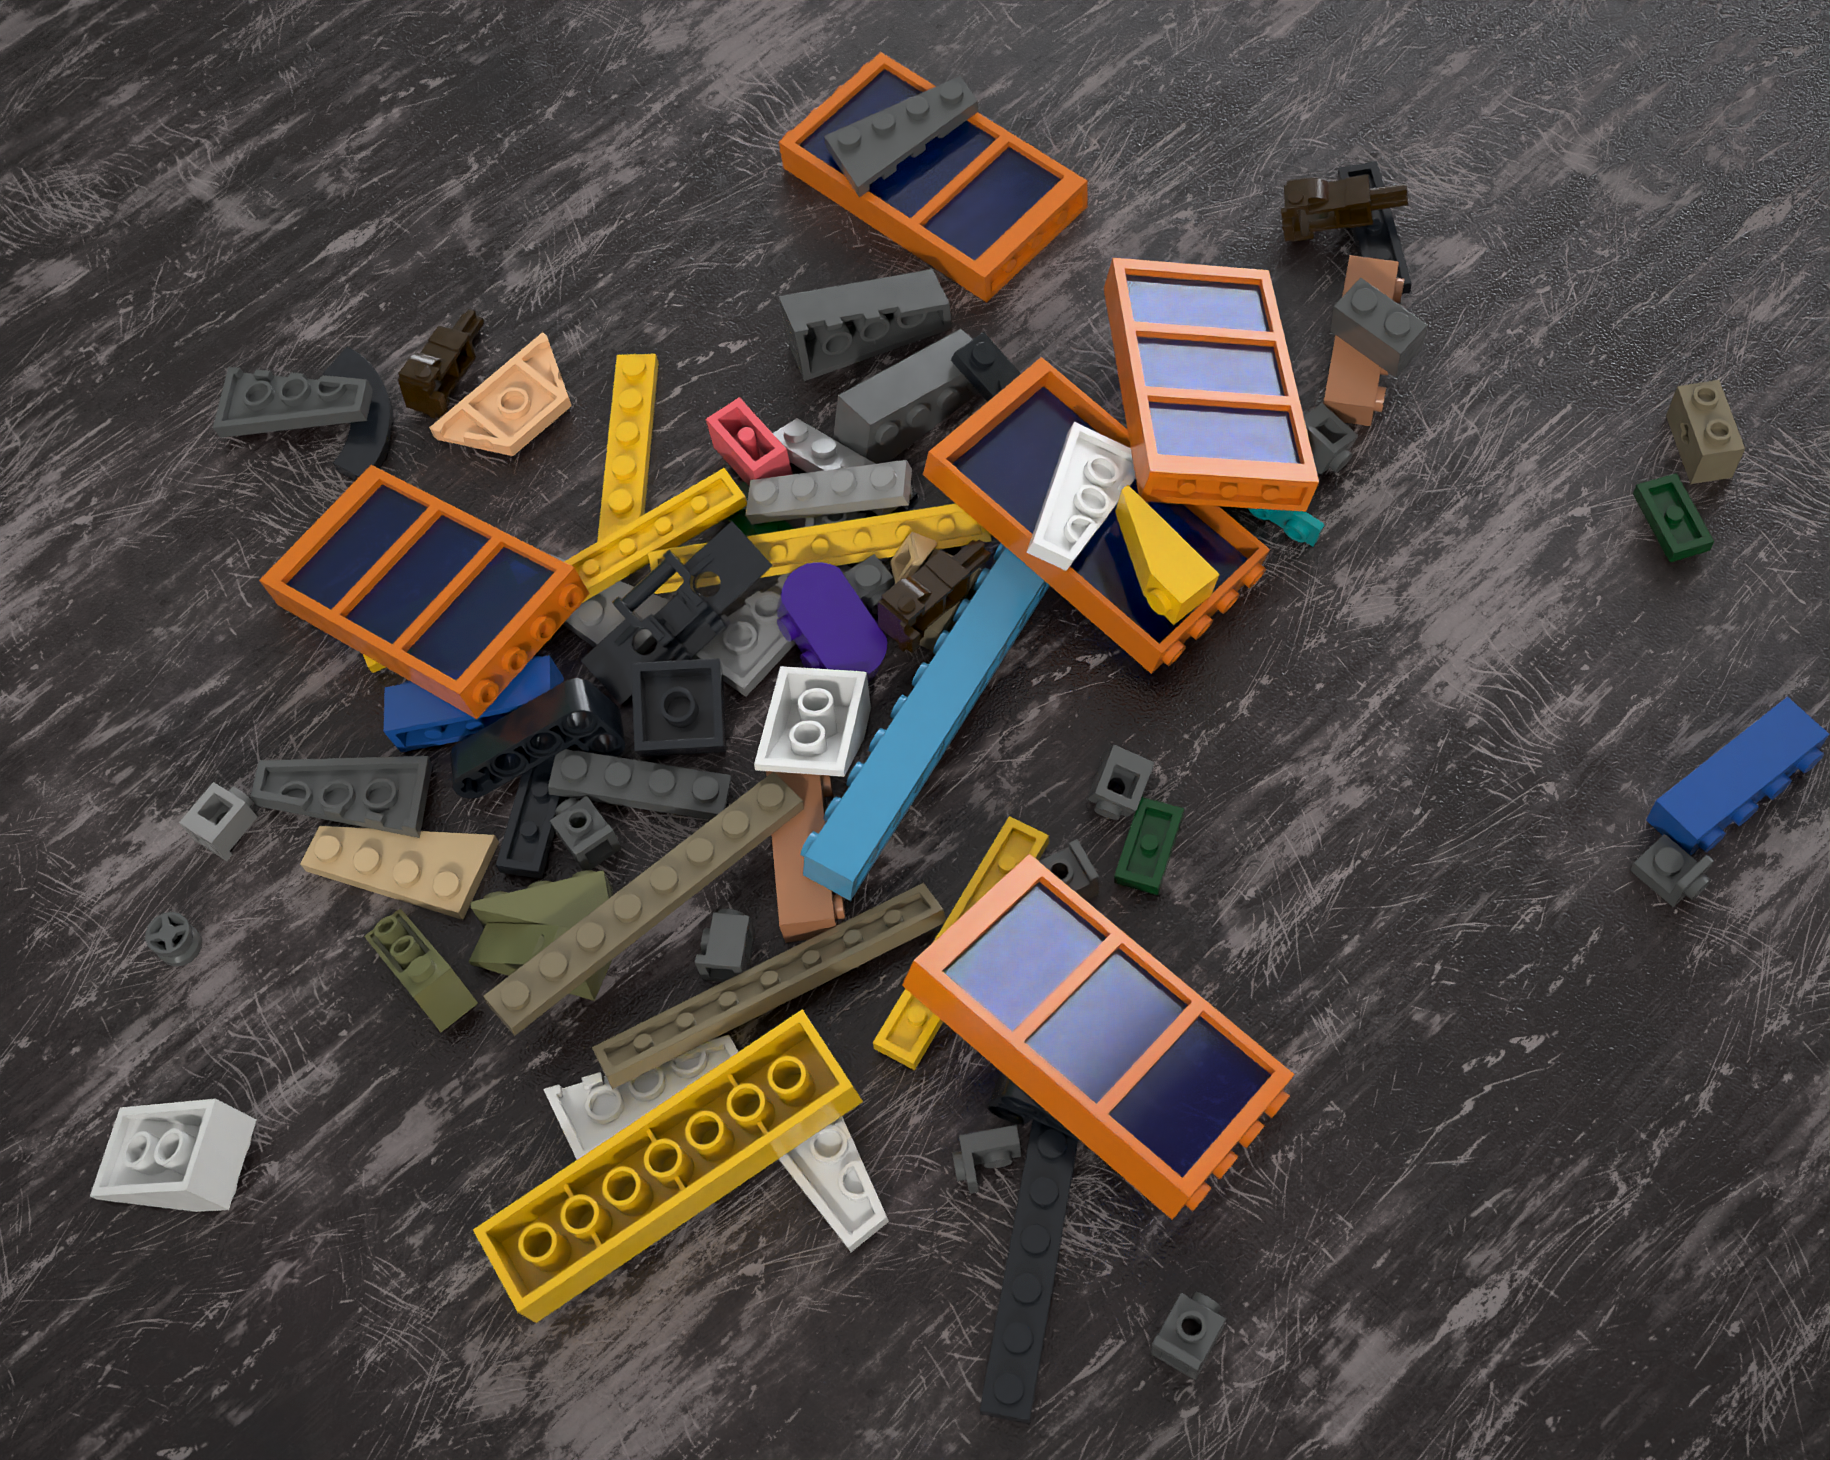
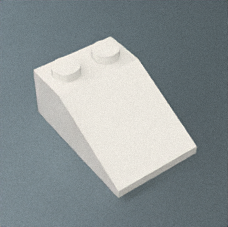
M780 666L754 763L755 770L844 777L864 740L871 710L867 672Z
M217 1099L120 1107L90 1197L97 1200L194 1212L229 1210L232 1198L236 1193L243 1162L250 1147L256 1119Z

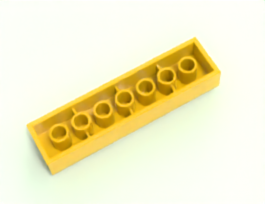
M802 1009L474 1228L473 1231L517 1312L537 1323L863 1101Z

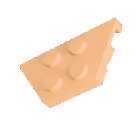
M542 332L429 428L433 436L437 440L514 456L567 411L572 405L547 335Z

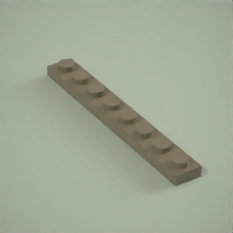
M772 772L486 993L483 997L487 1005L513 1035L516 1036L804 809L803 800L775 772Z
M922 883L593 1046L592 1049L611 1088L614 1089L945 923L944 910L926 885Z

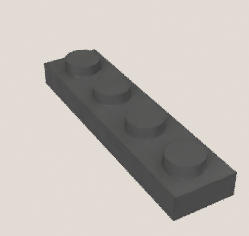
M565 749L555 755L548 791L550 795L583 799L587 796L590 801L711 820L727 806L731 775Z

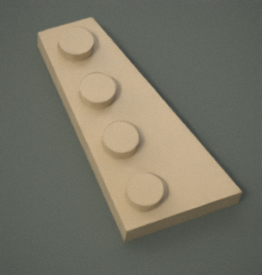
M319 826L300 865L306 872L463 920L499 841L495 835L421 831L420 838L371 828Z

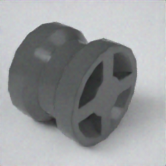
M163 913L155 917L146 929L145 940L148 947L167 965L174 967L184 966L192 962L202 948L200 933L179 913ZM180 935L182 938L177 943V945H175L174 941Z

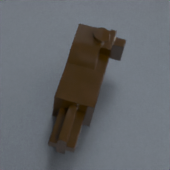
M1369 175L1348 177L1343 180L1330 182L1320 178L1287 181V185H1284L1285 208H1281L1285 241L1313 239L1314 232L1373 225L1374 210L1409 205L1407 183L1370 188Z
M468 309L466 313H463L452 329L438 325L422 351L413 354L398 373V383L406 408L428 414L430 418L434 419L440 418L448 410V405L450 404L449 394L476 359L472 340L483 326L484 320L476 316L474 310Z
M972 540L953 557H950L943 550L939 551L914 575L901 579L881 596V600L878 601V627L899 643L900 650L903 652L907 650L911 653L916 651L920 647V640L924 637V631L969 594L970 575L991 558V553L985 549V543L981 540Z

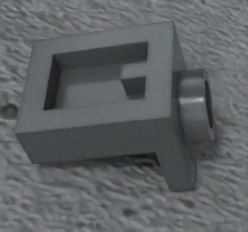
M1664 834L1633 863L1630 871L1672 907H1675L1685 896L1694 900L1709 885L1712 879L1706 874L1714 860L1705 855L1697 862Z
M1013 1125L959 1135L961 1151L952 1152L957 1182L967 1180L969 1194L977 1193L979 1190L974 1165L984 1163L985 1168H1000L1010 1165L1013 1162L1012 1158L1021 1157L1017 1126Z

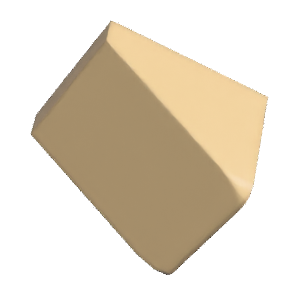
M914 532L908 535L890 561L895 584L905 577L914 575L936 547L937 542Z

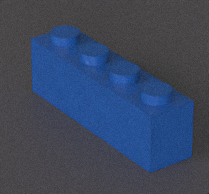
M550 655L543 657L534 656L478 719L473 718L411 681L385 687L383 732L400 753L463 741L564 682V677ZM463 672L446 673V675L455 680L463 674Z
M1786 697L1658 798L1646 820L1662 836L1664 834L1690 856L1700 848L1704 852H1708L1726 835L1723 829L1733 821L1738 826L1746 822L1758 810L1759 806L1756 803L1767 795L1772 800L1782 793L1792 780L1789 776L1799 769L1805 774L1812 769L1824 756L1820 748L1826 741L1829 733L1789 697Z

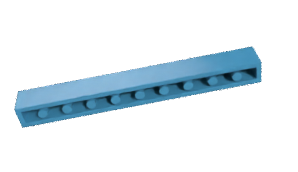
M1000 543L994 556L996 563L990 570L985 567L980 573L974 586L976 593L971 601L965 598L958 607L954 616L956 624L951 632L944 630L940 634L933 649V653L936 655L930 664L923 662L918 668L912 681L914 688L907 697L902 694L897 700L890 715L893 721L887 730L880 728L874 735L868 749L871 754L865 764L857 762L853 767L846 782V785L849 786L848 790L842 798L835 796L829 804L823 818L826 823L820 833L811 832L802 847L800 855L804 857L803 876L849 901L852 900L1050 586L1002 543Z

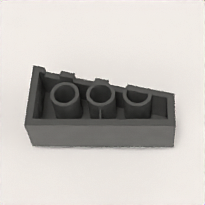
M933 269L778 296L788 345L804 381L952 329L950 303Z
M959 329L839 394L833 439L875 464L890 462L971 398L979 394L975 387L951 362L954 352L973 339L962 329Z

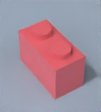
M740 397L706 418L713 447L746 484L750 485V480L793 475L787 449Z

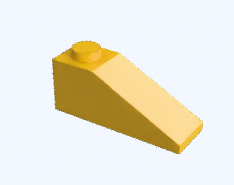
M1129 485L1125 486L1121 490L1115 513L1140 587L1150 607L1157 614L1164 615L1174 625L1212 595L1220 574Z

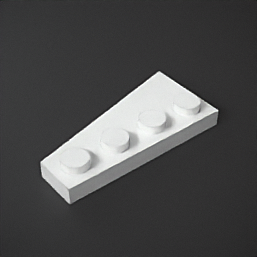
M1074 422L1067 433L1026 553L1067 571L1117 505L1121 490L1127 485L1131 486L1135 481L1131 448Z
M730 1035L712 1039L614 1089L611 1088L606 1076L599 1072L582 1077V1083L565 1088H561L560 1084L543 1090L578 1160L738 1053V1050Z
M842 1116L778 1159L850 1252L889 1222Z

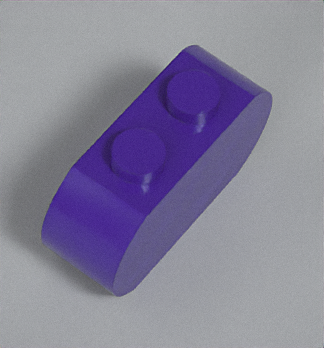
M812 562L795 569L784 582L777 606V616L779 618L777 619V625L782 635L789 642L794 640L802 652L800 658L805 668L867 672L869 683L877 674L886 654V636L838 567L823 562Z

